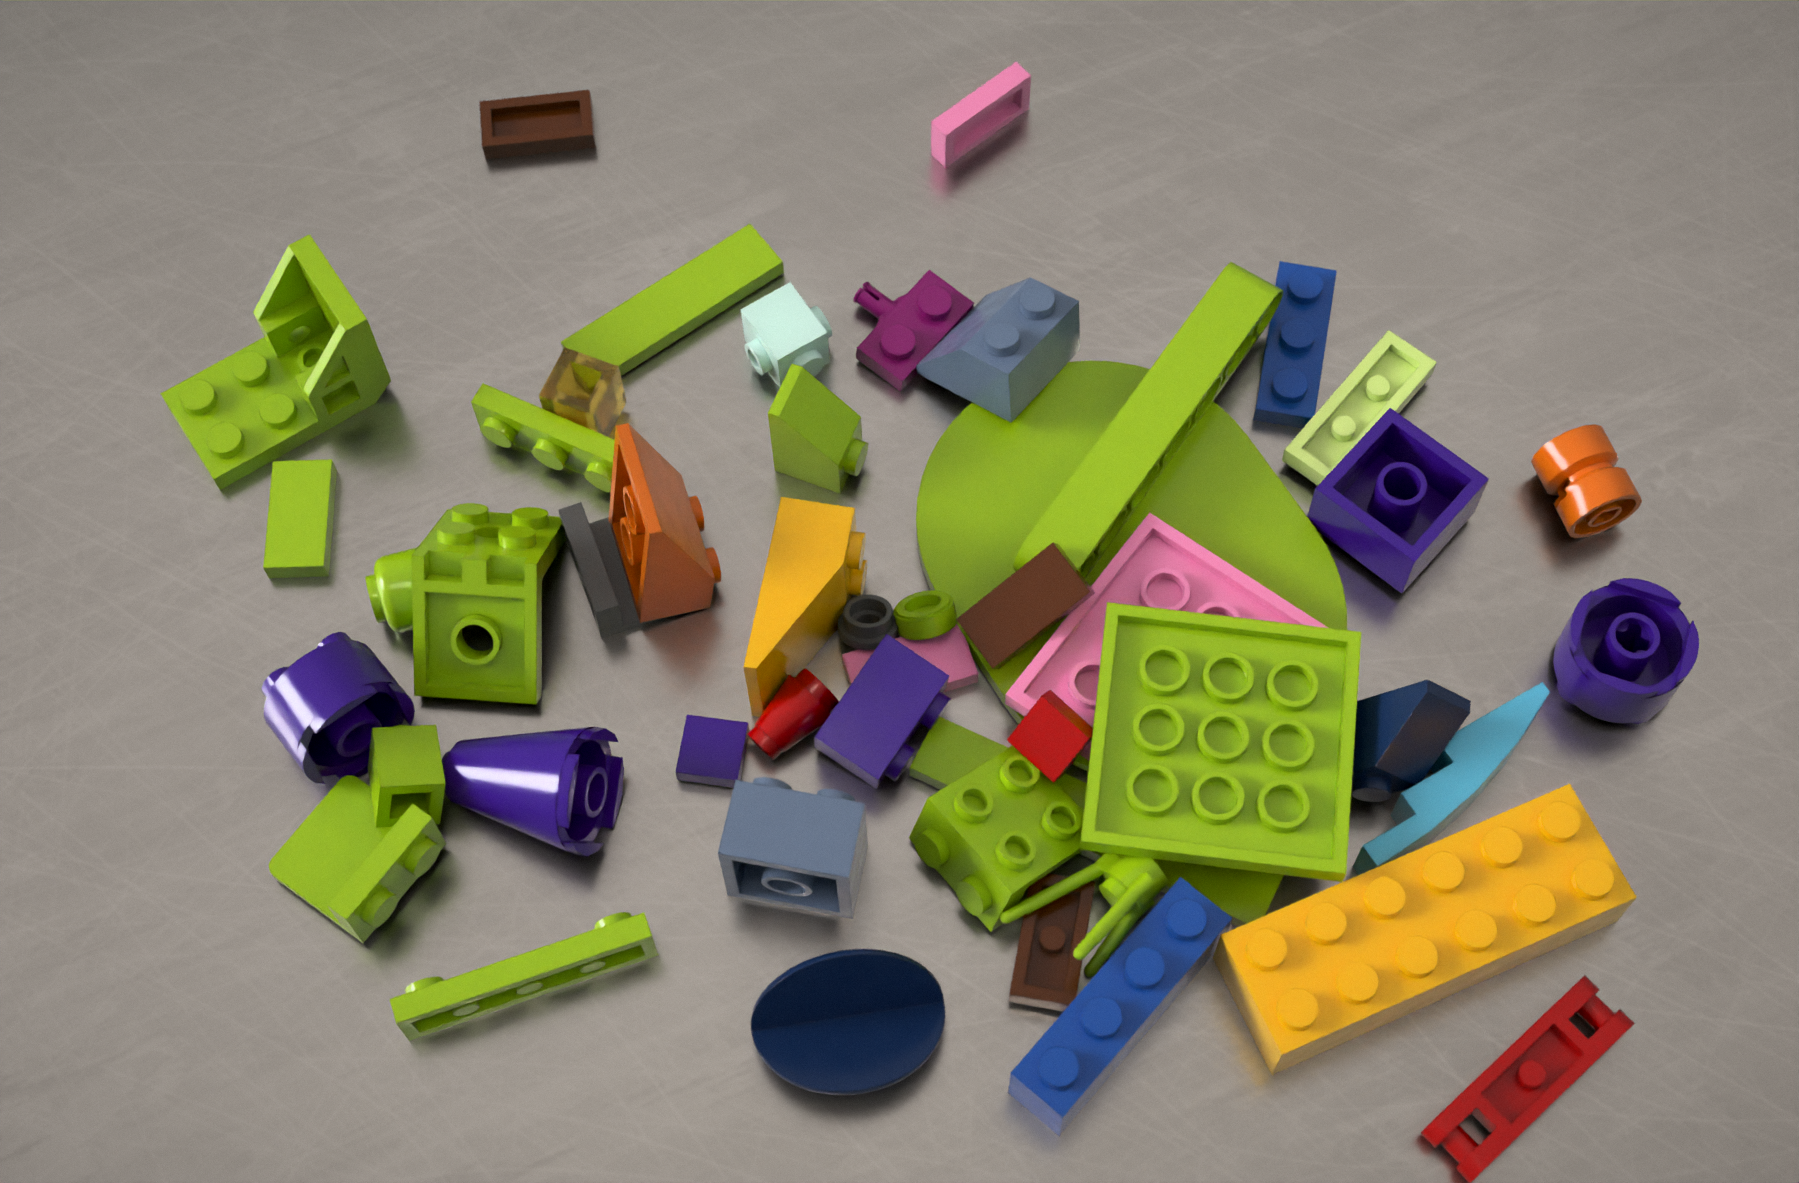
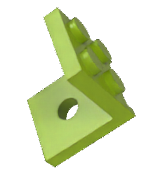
M476 503L459 504L452 507V509L446 510L411 555L414 696L537 705L542 696V578L566 540L560 517L548 516L547 510L535 507L515 509L512 513L489 512L487 506ZM468 625H478L485 628L492 636L493 647L486 651H478L469 647L463 639L462 628Z

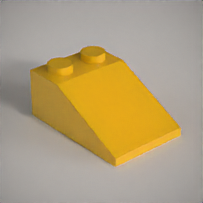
M781 497L743 666L752 716H761L788 675L795 677L803 668H806L838 629V618L843 613L846 603L851 600L852 595L860 596L863 594L867 574V560H863L866 533L856 532L855 508L787 497Z

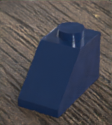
M1427 679L1357 701L1351 790L1353 797L1367 802L1386 801L1391 798V793L1409 789L1421 782L1470 714V700Z

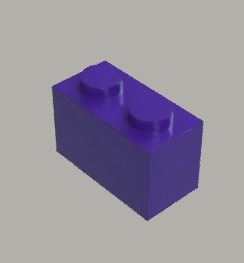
M886 634L815 735V748L875 789L878 788L885 776L896 781L916 752L908 743L922 724L931 730L951 701V698L943 693L947 687L949 675Z

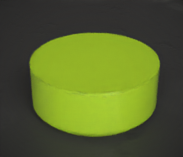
M928 590L914 593L902 599L893 610L899 635L909 640L934 638L950 631L957 624V613L953 597L943 591Z

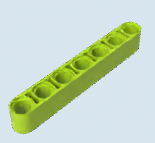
M1230 262L1223 269L1029 533L1015 558L1013 565L1015 571L1019 570L1054 542L1059 544L1084 579L1087 578L1265 330L1281 302L1284 290L1233 262Z

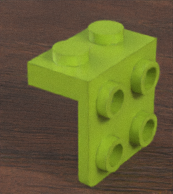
M1010 746L928 797L909 839L915 845L916 851L923 862L935 868L953 888L965 910L977 916L988 930L992 932L1004 924L1000 920L1001 913L1017 905L1027 887L1083 851L1079 849L1084 811L1057 781L1053 783L1015 747Z
M346 775L336 783L270 860L269 870L276 880L360 942L364 943L372 932L391 916L398 901L417 878L431 868L446 842L434 819L413 803L393 827L376 828L370 786L354 775Z

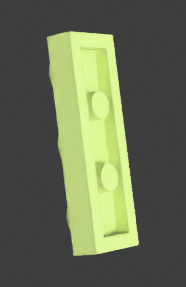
M1388 330L1285 448L1282 461L1316 485H1319L1389 408L1398 414L1431 377L1437 362Z

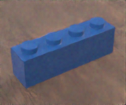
M1180 877L1012 1070L1008 1093L1060 1136L1213 956L1220 935L1229 930L1232 917Z

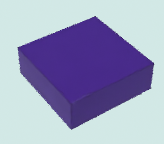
M687 715L675 771L677 780L734 788L735 779L741 780L748 743L747 734L750 732L749 724L747 722Z

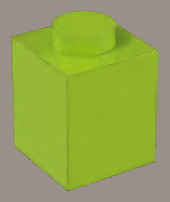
M396 725L393 727L372 728L368 775L375 827H393L412 803L430 815L436 824H440L446 783L436 725Z

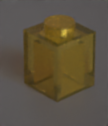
M565 347L539 394L542 409L609 437L627 403L619 366Z

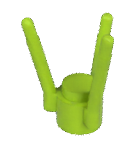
M1105 853L1090 866L1001 913L1000 920L1005 924L1011 923L1096 878L1104 876L1105 881L1099 886V890L1112 907L1073 951V956L1077 960H1082L1104 939L1084 968L1085 975L1093 977L1105 961L1109 959L1139 917L1155 903L1153 898L1168 885V880L1152 858L1127 855L1120 857L1118 854Z

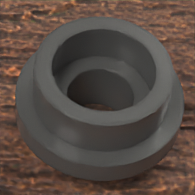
M860 595L849 600L844 606L843 613L838 618V634L841 640L856 649L875 650L886 634L895 639L898 635V627L891 604L883 597L877 595Z

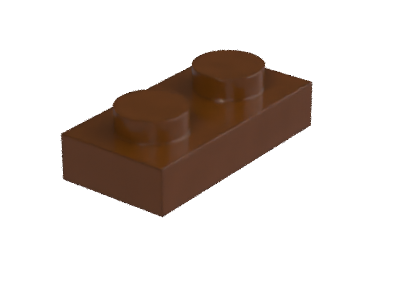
M1054 874L1045 875L1028 887L1027 898L1067 877ZM1094 881L1023 916L1009 1002L1064 1012L1076 998L1082 960H1077L1073 956V951L1087 935L1095 888Z

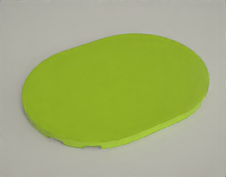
M1112 361L1068 362L1012 422L997 416L973 402L952 421L938 440L922 475L917 497L916 529L918 552L930 590L943 591L953 597L957 618L1016 572L1013 565L1023 542L1150 369ZM1214 401L1085 579L1091 587L1150 512L1328 628L1347 630V607L1344 588L1337 566L1326 543L1247 434ZM1066 617L1000 669H992L957 621L959 629L967 640L973 659L1005 708L1019 725L1024 716L1005 704L1006 693ZM1079 755L1073 765L1088 771L1089 761Z

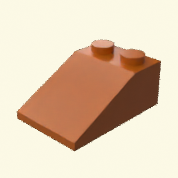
M629 423L616 425L608 520L639 622L642 623L710 608L714 584L721 582V570L715 549L713 547L705 548L700 531H704V516L698 497H688L682 475Z

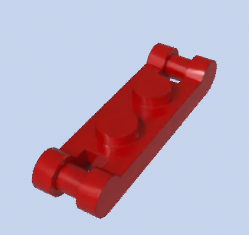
M1586 975L1567 991L1421 1132L1434 1148L1441 1144L1459 1163L1455 1169L1469 1183H1472L1635 1024L1621 1009L1614 1013L1596 995L1600 989ZM1576 1013L1596 1031L1589 1039L1569 1021ZM1471 1114L1491 1133L1479 1145L1460 1126Z

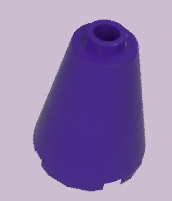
M599 727L460 740L442 758L446 783L445 794L455 804L566 852L589 856L599 851L604 844L593 842L601 827L613 828L617 819L623 793V757L611 755L609 742H618L616 735L606 728Z

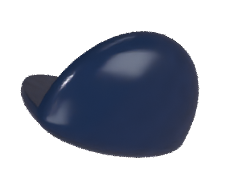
M841 950L803 961L774 979L764 989L754 1005L751 1016V1034L754 1045L765 1064L787 1082L805 1090L822 1094H863L891 1086L905 1079L929 1059L943 1033L945 1006L940 984L934 975L919 962L907 956L885 950Z

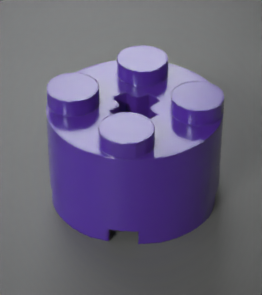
M1634 578L1611 581L1608 586L1595 591L1591 590L1583 596L1559 636L1554 650V670L1558 680L1557 689L1560 696L1566 702L1576 705L1587 714L1604 721L1641 724L1650 720L1668 704L1693 668L1698 656V631L1694 622L1692 621L1690 624L1679 608L1681 602L1667 589L1655 583Z
M344 632L328 635L319 643L316 649L299 658L291 666L273 671L265 679L261 688L262 693L266 697L264 718L267 725L311 781L325 784L322 776L336 775L340 780L346 775L360 777L368 773L372 728L402 725L404 719L411 726L415 714L413 701L374 652L366 644L352 640Z

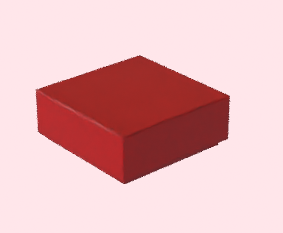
M1049 690L1038 699L1008 737L1007 741L1054 783L1065 774L1091 742L1093 727L1053 691Z

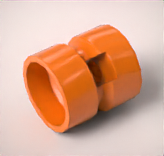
M1596 424L1584 425L1553 438L1543 445L1531 460L1547 494L1559 496L1554 503V507L1570 537L1574 538L1589 537L1618 525L1630 517L1642 503L1641 497L1626 469L1615 467L1619 459L1603 427Z

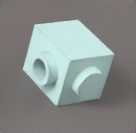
M791 282L740 309L744 340L747 343L745 344L747 356L760 375L768 372L779 388L791 364L803 367L815 377L823 369L824 365L830 363L828 338L832 337L830 324L819 307H808Z

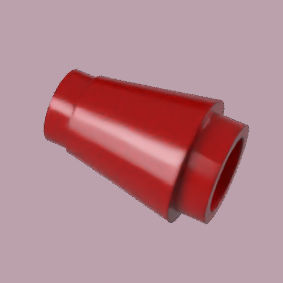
M803 668L795 677L787 676L755 723V727L747 735L774 761L782 752L784 753L820 728L839 701L815 675L806 668Z

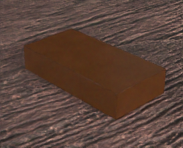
M590 90L479 101L482 148L486 160L596 148L593 104Z
M1053 542L956 620L992 669H1000L1094 595L1095 592L1059 544Z

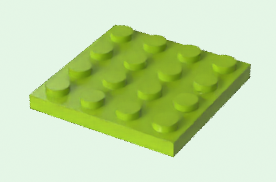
M1107 602L1079 850L1343 882L1347 870L1361 632Z

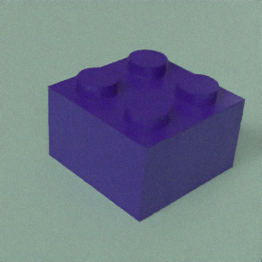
M1389 408L1315 488L1307 517L1318 532L1400 593H1403L1474 514L1489 478L1396 411Z

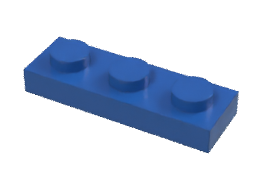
M1279 262L1275 286L1284 291L1281 302L1268 324L1253 417L1254 421L1303 429L1315 415L1337 270Z

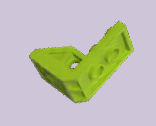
M310 234L288 245L253 311L264 337L160 393L219 490L374 405L391 382L367 318Z

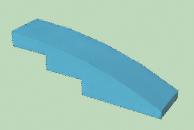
M1543 682L1455 733L1431 767L1433 775L1400 794L1390 815L1397 826L1362 845L1353 865L1358 875L1427 846L1469 808L1505 766L1550 693Z

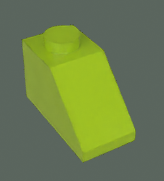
M791 364L768 411L775 471L840 494L849 474L857 476L867 456L868 442L862 441L861 416L806 369Z

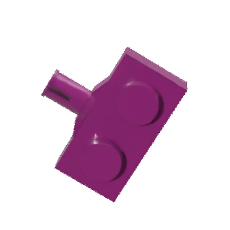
M928 270L907 294L898 297L894 301L873 287L870 282H865L863 288L860 287L855 294L853 301L879 320L873 331L857 347L856 359L901 392L917 375L916 365L974 307V302L931 270Z

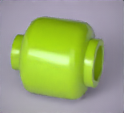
M418 547L378 558L374 565V574L365 576L370 602L377 623L387 621L391 629L398 633L413 630L411 555Z

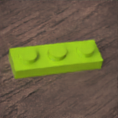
M482 383L471 404L480 431L488 440L501 447L509 448L513 444L527 450L547 467L555 470H562L566 467L584 475L587 481L598 489L611 493L614 439Z

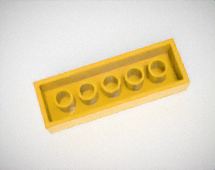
M1568 784L1221 934L1213 960L1269 1071L1273 1075L1611 925L1621 918L1637 897L1572 786Z

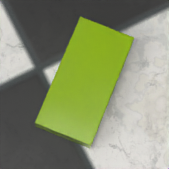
M332 459L273 461L263 569L269 578L329 577L337 469Z

